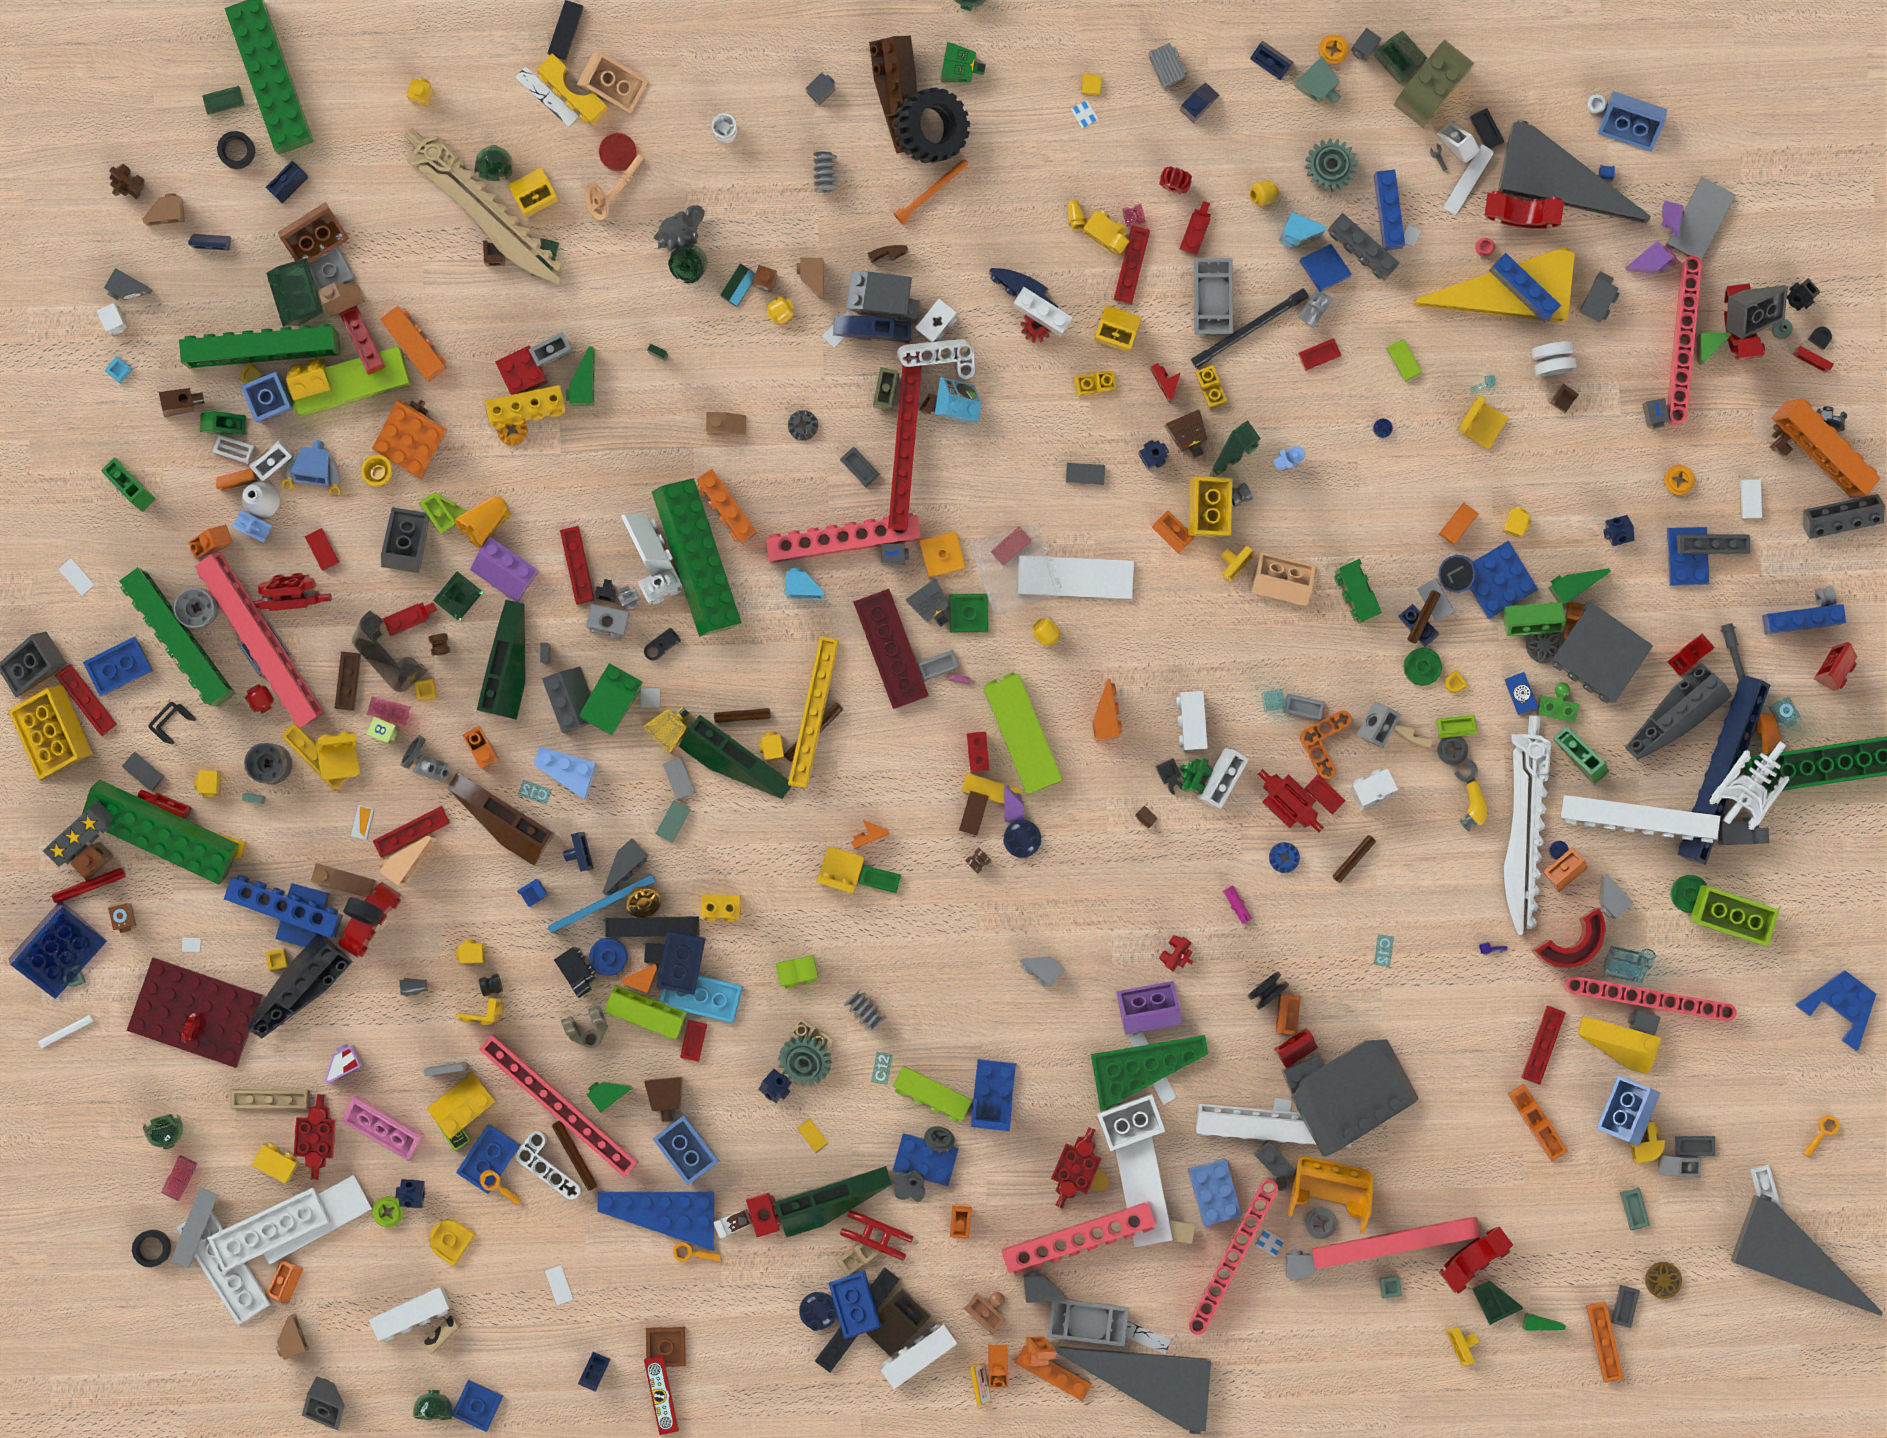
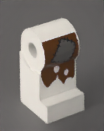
M744 1209L718 1219L713 1223L721 1239L751 1225L752 1220L748 1210Z

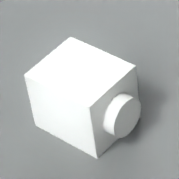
M113 303L97 311L108 334L118 335L124 331V328L128 327L116 304Z

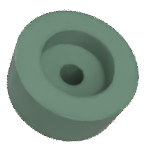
M1786 319L1772 326V333L1778 339L1787 338L1793 330L1791 322Z

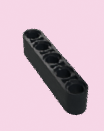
M699 916L605 918V937L667 936L668 930L700 936Z

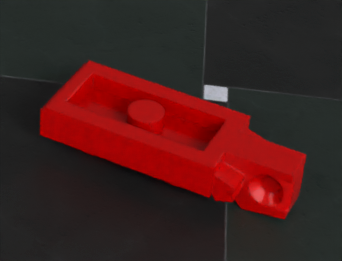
M1203 201L1200 210L1195 209L1194 213H1192L1179 248L1180 250L1197 256L1210 222L1211 214L1207 213L1210 203Z
M423 602L417 603L383 618L389 635L394 636L426 622V620L430 619L428 614L437 611L434 603L425 606Z
M142 789L138 792L137 797L185 819L191 813L192 808L159 793L154 795Z

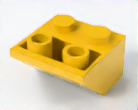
M542 167L508 184L525 218L559 201Z
M1106 305L1094 341L1130 353L1142 317Z

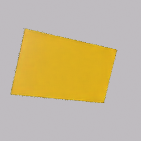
M810 1118L797 1128L815 1153L828 1144Z

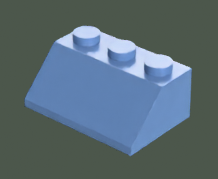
M1613 91L1606 106L1598 134L1652 152L1665 123L1667 109Z

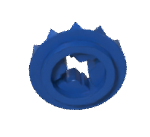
M1282 842L1276 844L1271 849L1269 861L1276 871L1288 873L1299 865L1300 855L1294 845ZM1289 850L1288 857L1290 858V860H1292V862L1285 861L1281 865L1282 858L1279 857L1277 853L1285 854V852Z

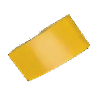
M1211 365L1195 371L1209 410L1227 404V399L1214 366Z
M1113 370L1073 377L1076 396L1117 389Z

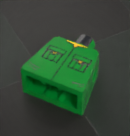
M947 42L941 82L970 83L973 73L984 75L986 64L975 62V51Z

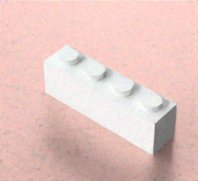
M443 1286L374 1316L369 1319V1322L377 1340L383 1339L384 1342L395 1338V1333L400 1331L402 1334L413 1330L412 1326L417 1323L422 1326L430 1322V1318L435 1315L439 1318L448 1314V1309L452 1306Z
M936 1323L929 1329L930 1333L926 1336L921 1334L914 1339L915 1344L909 1348L907 1345L898 1351L899 1355L894 1359L889 1357L882 1362L881 1372L893 1389L957 1344V1340L945 1323L941 1325Z

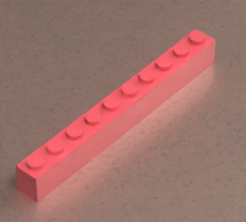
M221 552L211 554L195 566L198 576L204 580L208 586V591L217 600L219 608L228 617L230 625L236 629L241 642L249 649L251 657L256 660L260 666L261 673L271 683V688L280 697L282 705L291 714L293 722L301 728L324 714L325 712Z
M495 1034L491 1035L479 1050L624 1178L637 1165L639 1161Z

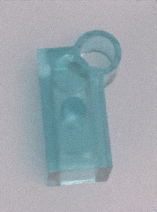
M1611 946L1604 961V975L1642 983L1647 970H1650L1654 963L1656 954L1651 949H1643L1641 952Z

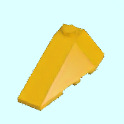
M1582 1016L1578 1031L1579 1036L1598 1047L1626 1068L1648 1074L1657 1056L1661 1037Z

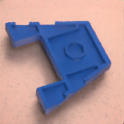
M1843 970L1819 989L1797 1002L1795 1006L1808 1016H1811L1821 1001H1823L1853 1024L1841 1041L1853 1050L1858 1051L1876 993Z

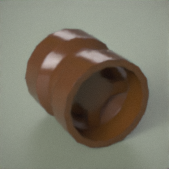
M447 633L428 636L429 642L432 644V656L450 653V647L447 645Z
M978 847L974 851V855L969 856L965 861L978 874L982 871L984 865H988L991 862V859Z

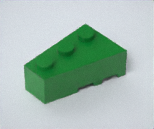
M1360 559L1338 568L1334 576L1336 584L1341 586L1344 591L1342 593L1346 604L1349 603L1352 608L1350 613L1353 620H1357L1358 623H1362L1382 613L1375 594L1367 582L1369 579L1366 574L1364 575L1360 567L1362 564Z

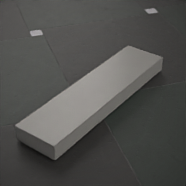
M204 1188L199 1189L170 1261L188 1268L190 1267L219 1194Z

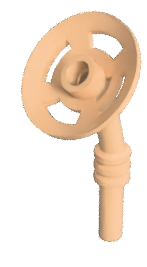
M638 154L627 171H623L624 175L621 174V178L618 179L619 182L607 194L598 183L593 182L587 185L585 201L593 218L604 220L607 217L609 211L608 202L625 186H628V182H631L630 179H633L632 175L643 161V156ZM597 208L602 210V215L596 211Z

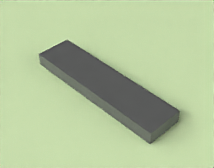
M1679 534L1677 535L1678 554H1750V535Z

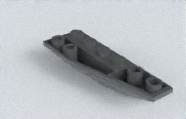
M1703 663L1700 664L1671 689L1625 749L1637 760L1659 750L1706 719L1732 697V694L1720 678Z

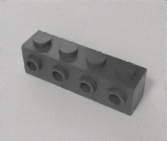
M1344 213L1328 229L1329 235L1335 241L1342 243L1346 251L1350 254L1353 253L1358 258V261L1362 265L1368 266L1379 279L1385 281L1400 263Z
M1879 494L1805 509L1803 528L1809 539L1882 524L1884 523L1885 505Z

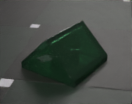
M456 571L433 601L460 621L483 591Z

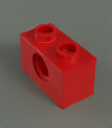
M986 731L967 733L970 773L989 771Z
M769 1192L746 1199L756 1237L780 1230L781 1222L778 1214L776 1215L774 1207H776L774 1203L775 1198L770 1196ZM767 1209L770 1212V1217L762 1219L759 1215L760 1210Z

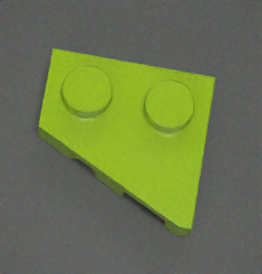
M436 492L419 502V505L440 535L456 525L454 523L455 519L468 511Z

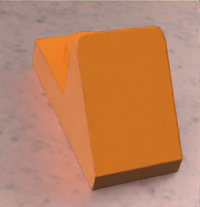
M863 820L868 835H865L864 832L853 837L854 841L851 843L853 848L856 849L889 835V831Z
M952 1206L950 1237L969 1239L972 1207Z
M1044 1336L1026 1337L1025 1341L1030 1366H1047L1049 1359H1056L1057 1351Z

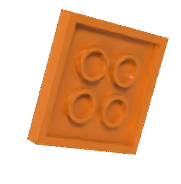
M397 400L372 449L421 479L448 429L401 400Z

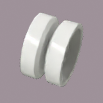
M1555 342L1531 349L1532 359L1540 362L1534 366L1535 376H1554L1576 370V359L1567 357L1574 353L1573 342Z

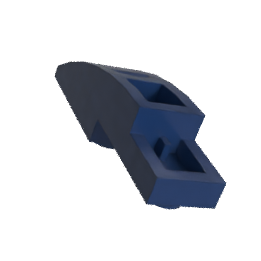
M991 268L989 270L990 279L997 285L1001 283L1006 287L1005 291L1012 297L1014 295L1018 297L1023 287L1058 308L1054 302L1045 296L1048 288L1035 279L1008 269Z
M835 316L833 336L865 340L874 338L910 342L912 323L895 321V318Z

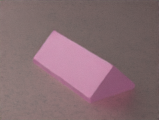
M360 1096L352 1098L342 1121L408 1161L424 1136L421 1132Z

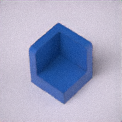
M535 879L517 891L518 894H521L528 907L548 896L539 879Z

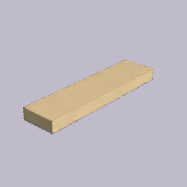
M231 1089L230 1109H309V1090Z

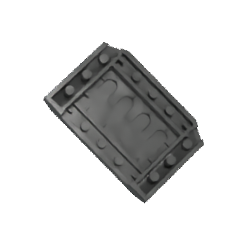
M1387 1039L1364 1040L1304 1077L1300 1081L1297 1091L1291 1096L1323 1157L1341 1150L1408 1108L1419 1099Z

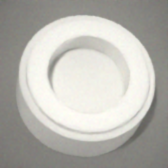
M1598 94L1591 96L1586 104L1587 110L1594 115L1601 114L1607 105L1605 98Z

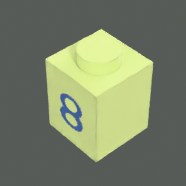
M374 717L367 735L391 744L398 736V726Z

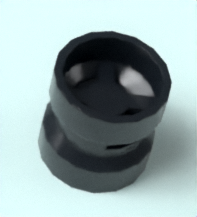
M494 974L490 978H479L483 997L489 996L493 992H503L499 974Z

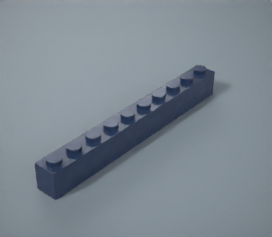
M1745 675L1741 676L1692 812L1720 816L1721 824L1730 798H1722L1718 804H1710L1709 800L1744 751H1747L1771 686L1765 681ZM1694 837L1693 840L1683 839L1679 845L1677 855L1706 865L1715 840H1713V843L1702 842L1701 838Z

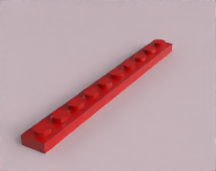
M905 342L904 345H908V344H918V343ZM906 353L905 359L908 358V355H910V353ZM902 365L888 529L907 531L922 365L911 367Z

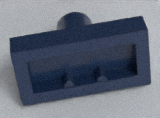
M585 832L571 834L574 848L563 852L565 861L577 859L580 872L594 869Z
M592 1352L578 1385L596 1392L611 1359Z

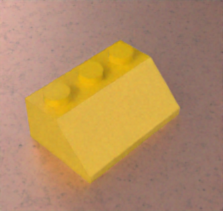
M1195 476L1190 479L1188 536H1231L1233 478Z
M472 1072L429 1106L427 1110L448 1138L451 1139L497 1101Z

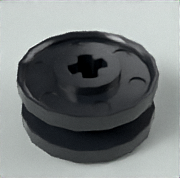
M1279 971L1269 976L1248 994L1247 997L1250 1000L1256 997L1260 998L1255 1005L1258 1010L1274 1000L1289 986L1287 981L1277 984L1276 981L1281 976Z

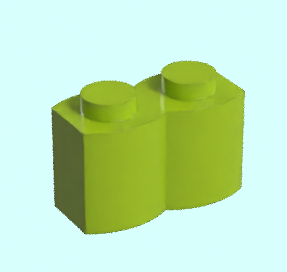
M814 955L775 964L780 986H785V989L796 987L797 982L804 981V985L814 983L815 978L819 977Z

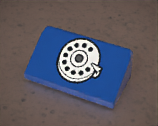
M1525 672L1504 679L1518 715L1538 708Z

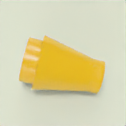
M1069 201L1067 203L1068 225L1071 226L1072 230L1084 228L1087 220L1079 205V201Z

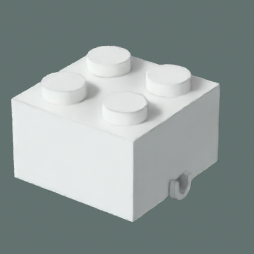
M1380 768L1372 772L1369 778L1361 777L1354 781L1350 791L1360 811L1374 804L1378 805L1380 801L1395 795L1398 788L1388 769L1383 771Z

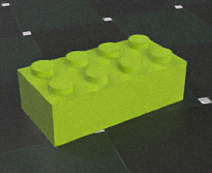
M1700 886L1689 922L1768 947L1779 909L1709 886Z

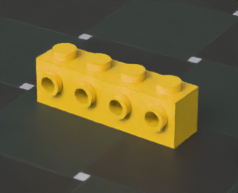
M560 385L484 401L489 426L495 429L503 428L508 424L519 425L527 420L539 421L546 416L558 417L565 413Z

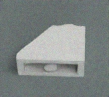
M1451 121L1437 132L1438 137L1450 151L1465 163L1480 152L1473 136Z

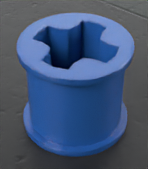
M1601 164L1598 176L1602 179L1613 181L1615 166H1602Z

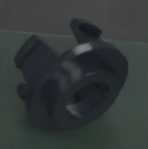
M1824 406L1823 411L1820 408L1817 409V412L1824 417V421L1829 426L1834 427L1837 432L1845 430L1846 412L1842 411L1840 416H1834L1833 407Z

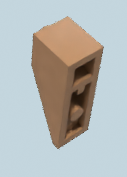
M316 863L310 882L367 897L369 894L371 895L375 880Z

